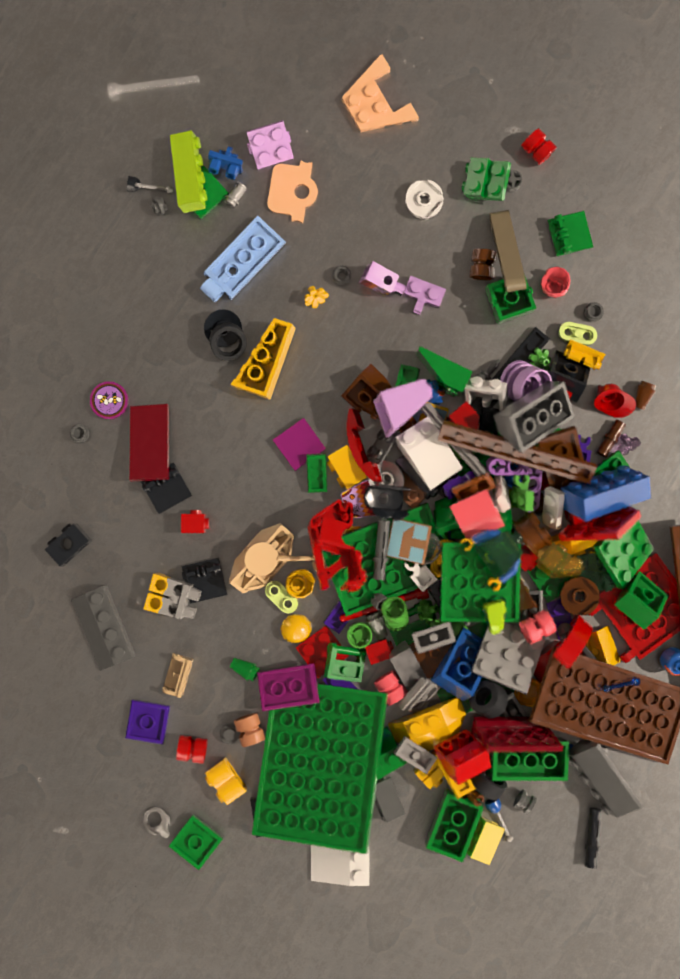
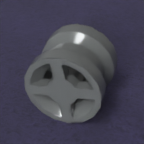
M510 170L506 189L507 192L512 193L517 191L522 183V175L516 170Z
M522 789L517 795L513 806L521 808L525 814H529L537 798L528 795L527 791Z

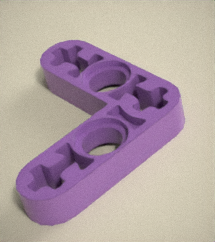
M493 456L490 457L486 462V468L493 475H522L521 482L524 479V474L529 475L530 479H535V486L529 490L534 491L532 512L537 510L540 504L542 470L519 464L517 469L511 470V461ZM497 462L500 465H504L505 468L502 466H497L495 470L494 468H492V465H495Z

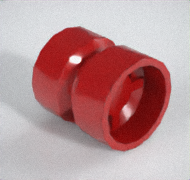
M540 128L530 134L521 145L528 154L533 153V159L538 165L545 162L557 149V146L551 140H545L546 135Z
M180 735L176 760L187 762L191 759L193 763L204 764L208 739L197 737L193 740L191 736Z

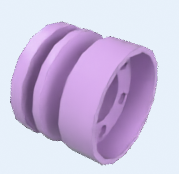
M517 360L510 363L504 369L500 381L507 383V396L509 399L517 401L546 381H552L547 371L525 361Z

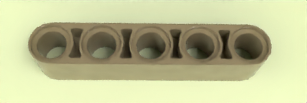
M509 210L489 213L490 225L506 293L526 289V280Z

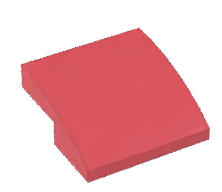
M484 490L450 506L462 532L468 539H472L473 535L484 530H495L505 526L498 509L495 508L488 490Z

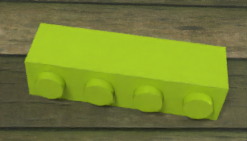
M192 130L170 135L178 207L183 213L206 209L205 201H207V194L205 189H203L205 176L201 172L203 159L201 154H199V148H201L200 139L195 136Z

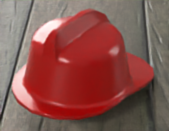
M616 384L598 385V391L594 400L596 409L615 418L626 417L635 410V399L622 391Z

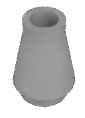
M380 610L367 614L366 623L375 634L377 640L386 638L388 634Z

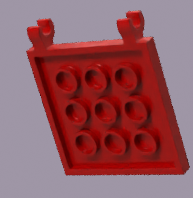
M656 552L651 554L638 570L669 595L660 617L646 629H642L625 613L620 611L614 604L623 589H618L614 582L599 592L598 606L593 612L588 614L593 616L602 609L630 649L619 655L623 663H628L635 656L638 660L643 659L680 631V608L676 579Z

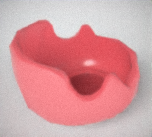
M558 266L548 268L541 278L542 292L553 298L565 295L571 281L569 273L564 268Z

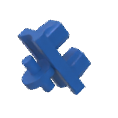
M229 146L226 151L219 150V153L210 150L208 154V171L216 175L219 173L220 168L226 170L225 177L235 180L238 174H242L243 160L238 159V155L233 154V148Z

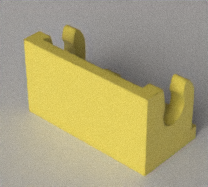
M481 816L467 854L470 858L490 865L505 829L499 826L498 823Z

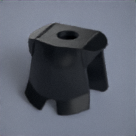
M371 485L365 491L364 503L379 518L383 520L392 518L394 521H400L409 515L406 510H401L403 490L411 491V489L395 485ZM381 493L388 495V502L386 504H381L378 500Z

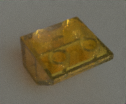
M554 542L539 558L536 566L551 579L578 577L585 568L582 565L583 562L578 557H571L566 553L568 550L560 543L555 544Z

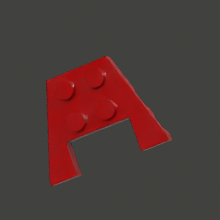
M628 506L596 517L586 527L567 525L558 536L560 541L617 540L641 518L640 511Z

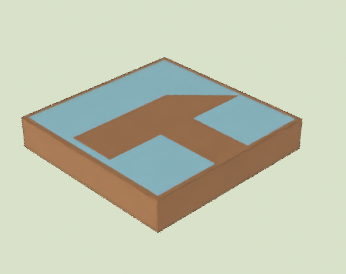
M404 519L400 521L393 520L387 556L421 565L425 564L432 526Z

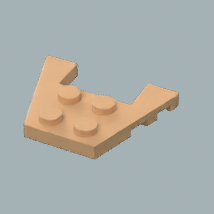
M380 55L342 97L343 103L360 132L419 120L411 103L393 112L376 84V79L389 73L391 70L383 55Z

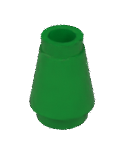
M234 658L230 665V668L241 677L252 682L256 679L257 673L260 670L256 666L257 664Z

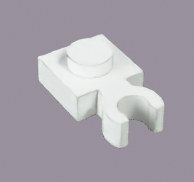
M406 562L404 563L407 570L414 572L410 577L422 592L437 580L425 564L420 567L417 563L413 566H408Z

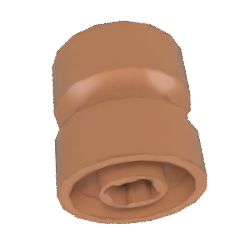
M258 713L248 714L234 720L236 730L241 733L239 739L242 747L257 744L266 738L263 728H259L261 722Z

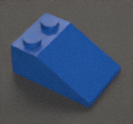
M463 627L455 638L456 642L452 643L431 679L432 682L462 701L473 697L482 678L471 673L482 639ZM460 657L461 660L454 664L457 658Z

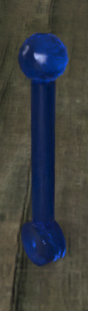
M635 677L632 681L611 686L604 685L602 690L608 693L612 689L624 686H638L641 681Z

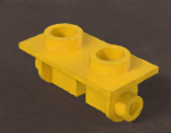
M571 339L563 352L567 359L570 358L579 363L582 360L584 365L593 368V370L601 368V362L606 355Z

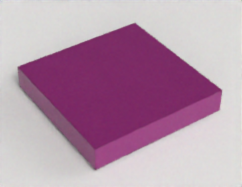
M304 418L273 439L295 471L307 463V454H320L326 449Z

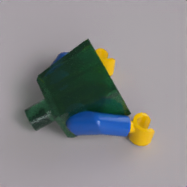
M498 529L484 530L473 535L472 539L464 538L461 540L460 543L464 541H469L470 543L468 548L463 549L466 551L470 550L473 544H476L475 550L494 576L487 581L488 586L493 582H497V585L492 588L493 591H498L501 582L505 583L517 573L520 563L519 558L523 554L518 546L523 541L520 533L514 532L511 535L509 531L501 532Z

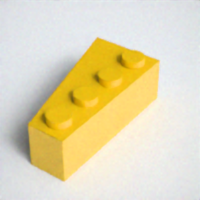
M274 318L256 348L251 352V356L240 369L238 376L230 385L271 400L296 329L293 324Z

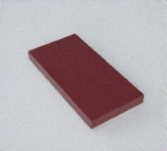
M169 405L130 406L129 480L131 482L168 480Z

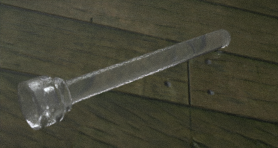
M195 75L120 85L113 82L108 83L110 99L121 96V93L195 84L199 82V77Z

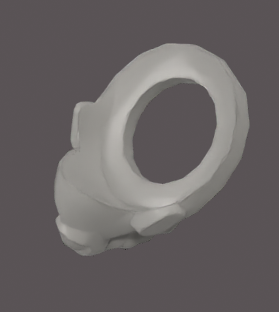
M158 807L147 810L143 817V824L149 833L161 835L163 838L169 837L168 824L170 823V817ZM152 812H158L161 815L162 820L157 827H151L148 824V816Z

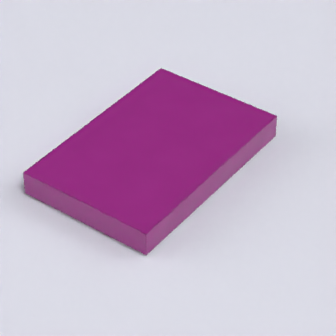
M314 664L257 673L262 711L320 703Z

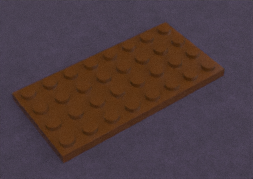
M553 646L528 721L668 765L680 731V687L583 655H579L572 666L567 669L553 656L557 649L556 646Z

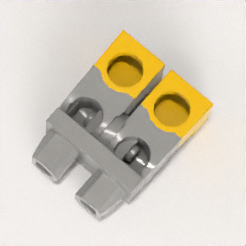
M159 572L154 573L149 591L152 592H149L147 595L144 610L177 619H193L197 608L188 606L189 599L199 601L202 591L193 587L194 584L165 576V574Z

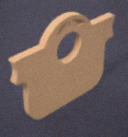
M301 161L299 166L277 164L273 168L268 197V208L271 212L290 215L292 222H304L306 207L312 205L318 195L317 186L310 178L312 162L305 163ZM299 185H305L309 189V195L304 199L297 198L294 193Z

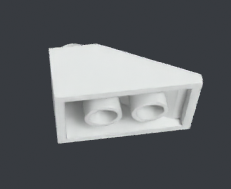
M426 417L398 435L396 443L398 449L431 490L462 470V467L449 445L437 441L440 431L431 419Z
M311 845V881L346 886H369V846L367 854H360Z

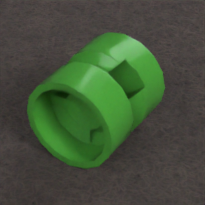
M399 597L387 598L381 608L385 625L392 631L403 630L409 623L406 603Z
M360 621L351 624L347 630L349 643L355 648L368 646L372 640V632L368 624Z

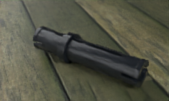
M590 807L584 866L596 869L598 851H600L599 836L602 809Z

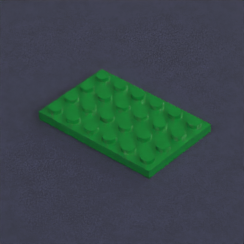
M426 502L406 510L409 515L404 520L432 526L425 565L430 570L437 544L441 541V538L435 530V521L429 504ZM392 518L386 519L387 521H390L388 543L393 522ZM378 521L342 535V540L345 544L361 552V567L366 572L365 583L360 587V590L354 592L340 590L348 580L347 568L339 570L332 577L346 616L372 607L371 597L374 598L375 593H382L387 598L419 588L410 577L414 572L407 570L404 566L405 562L408 566H413L415 563L388 556L385 580L372 578ZM321 550L327 567L336 563L341 557L340 555H331V552Z

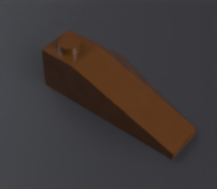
M370 364L353 381L341 397L359 412L364 411L371 415L370 418L376 420L379 419L374 400L380 392L393 388L385 376ZM413 416L398 429L400 434L417 424Z

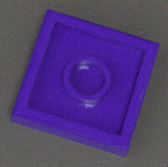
M132 699L125 738L163 745L170 705Z

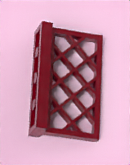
M474 717L471 734L475 738L480 739L488 752L563 750V745L550 728L528 721L529 717H496L493 719Z

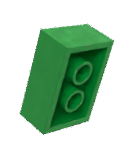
M445 788L425 840L426 848L463 863L484 809L482 803L480 806H475L468 798L463 796L457 799L453 791Z

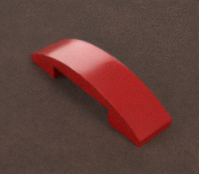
M351 408L347 416V437L351 453L359 468L368 478L378 483L383 482L377 464L371 461L368 462L359 435V431L365 429L360 412Z
M574 615L568 634L564 641L558 645L553 655L567 669L578 658L593 630V626L581 615Z

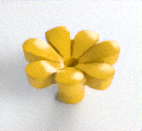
M310 286L308 288L309 294L305 295L304 302L306 306L312 305V308H317L318 302L322 304L328 298V293L323 288L316 290L314 286Z

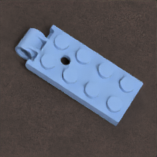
M257 216L204 271L203 274L206 277L208 276L209 279L202 284L200 289L213 302H216L224 292L232 300L286 242ZM230 268H235L236 273L230 274Z

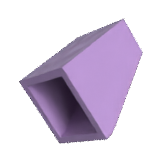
M425 379L380 392L374 400L386 438L396 432L432 398L431 386L426 383Z

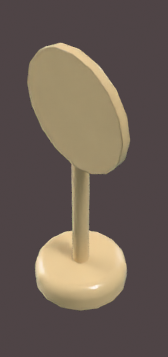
M267 542L254 543L247 549L244 556V563L248 571L258 576L271 573L277 566L278 561H312V566L316 571L313 552L312 556H278L275 547Z

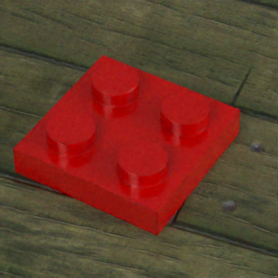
M327 625L295 647L307 664H314L318 679L325 672L328 644L336 643L338 646H342ZM337 653L336 659L344 660L349 655Z

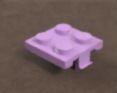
M283 120L246 131L249 143H247L250 155L253 154L257 169L294 158L290 146L289 131H286Z

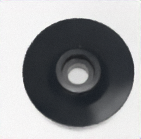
M226 309L212 312L204 323V334L209 341L212 330L221 323L231 322L242 329L239 317L234 312ZM232 331L222 332L217 338V346L227 347L234 344L239 339L238 335Z

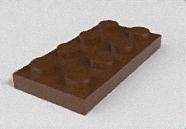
M574 425L552 432L538 442L539 448L584 460L577 429ZM545 471L549 487L551 486L559 491L571 482H580Z

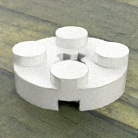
M431 180L414 182L406 193L405 204L408 211L413 216L422 220H427L437 215L443 205V192L440 186ZM427 195L429 203H421L420 196L425 197Z

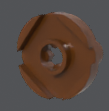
M583 576L570 578L563 584L560 590L561 603L571 614L588 615L598 606L599 589L592 580ZM579 591L581 593L583 591L585 593L582 601L580 599L575 600L576 592Z

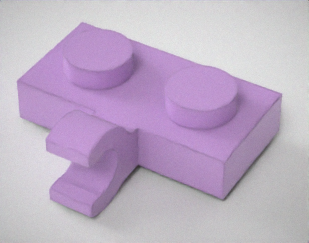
M410 276L403 295L417 300L413 313L420 315L424 303L439 308L446 289Z

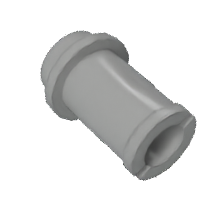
M236 182L229 195L225 196V202L231 207L238 205L239 199L247 190L246 186Z

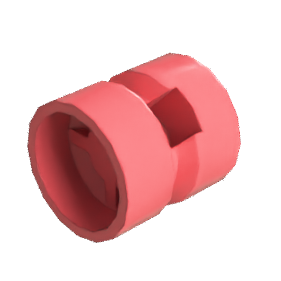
M546 610L534 614L533 619L528 617L519 622L524 638L531 645L540 641L542 636L547 637L556 632L554 621Z
M395 670L387 672L374 682L379 692L388 694V706L397 703L409 692L404 684L399 683L400 678Z

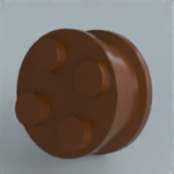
M524 511V516L517 521L512 520V524L518 531L517 534L519 536L516 543L528 545L537 556L538 551L544 546L552 545L550 540L553 538L544 526L540 529L538 525L541 522L532 511L530 513Z

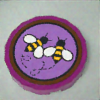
M103 382L93 389L90 395V405L97 416L113 420L126 412L129 405V397L121 385L115 382Z

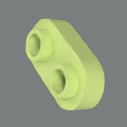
M565 322L558 330L560 339L565 342H569L571 339L589 346L597 339L596 330L588 325ZM566 329L570 330V336L565 334ZM584 333H587L589 335L588 340L584 339Z
M271 581L266 585V596L282 612L289 614L297 609V598L289 595L281 582ZM272 587L278 588L277 594L271 592ZM287 600L292 602V606L289 608L285 606V601Z

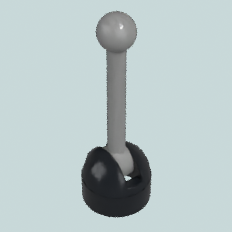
M128 176L127 191L136 192L140 187L162 190L169 194L173 192L172 186L161 187L141 184L137 177Z

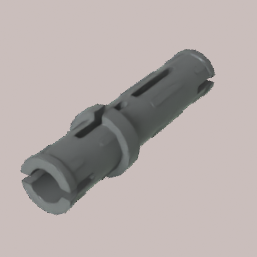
M378 520L372 577L377 580H385L390 521Z

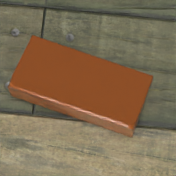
M486 472L451 488V490L460 502L484 490L490 491L496 487L494 479Z

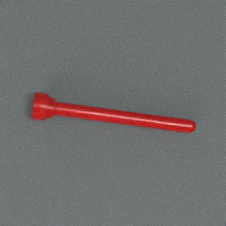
M417 588L412 592L397 597L405 602L416 598L417 600H425L429 598V593L427 589L422 592L420 588ZM372 606L349 616L342 614L339 620L345 622L379 610Z

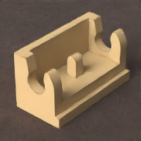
M173 653L162 689L163 693L178 698L183 696L193 658Z

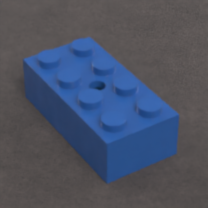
M626 465L593 476L590 484L581 481L571 482L568 486L561 488V491L565 493L563 509L584 521L651 499L650 477Z

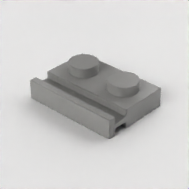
M421 677L400 701L398 706L403 711L406 709L410 712H418L441 687L432 682L431 679Z

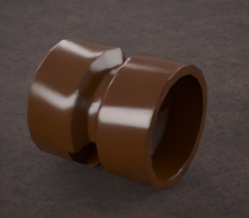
M473 249L471 262L474 265L470 267V278L482 281L494 280L495 268L493 264L496 263L497 252L491 249Z

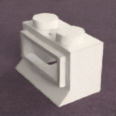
M478 376L469 378L465 386V401L471 404L474 396L483 397L482 406L489 407L492 399L499 400V410L502 411L509 398L507 396V383L501 382L498 379L491 381L483 380Z

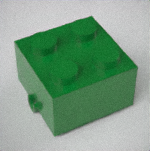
M503 279L490 283L485 288L497 325L533 313L537 309L532 297V287H529L527 280L526 289L506 293Z

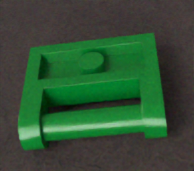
M419 603L414 604V607L407 610L409 617L422 614L417 609L420 606ZM418 619L409 623L403 630L392 631L389 629L396 646L405 640L409 645L414 642L412 634L429 629L430 626L426 624V619L423 621Z
M329 643L327 646L328 656L324 677L361 683L366 658L365 647L352 648ZM337 653L353 655L357 659L356 662L336 659Z

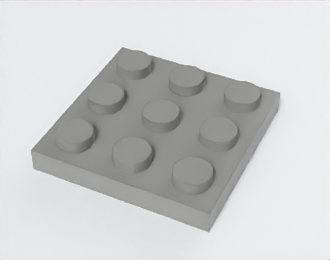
M504 622L503 630L499 634L494 635L489 632L487 626L471 673L527 694L545 638L531 645L526 641L518 627Z

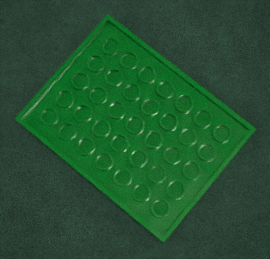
M317 684L320 703L269 711L252 835L367 854L388 694Z

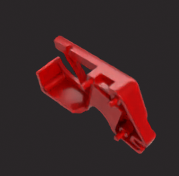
M335 501L313 516L307 525L321 590L328 589V580L339 570L345 568L348 569V580L340 588L341 591H358L366 581V572L361 567V552L345 544L342 540L344 530L350 529L353 525V504L351 502ZM321 550L331 552V555H340L341 557L336 563L325 568Z

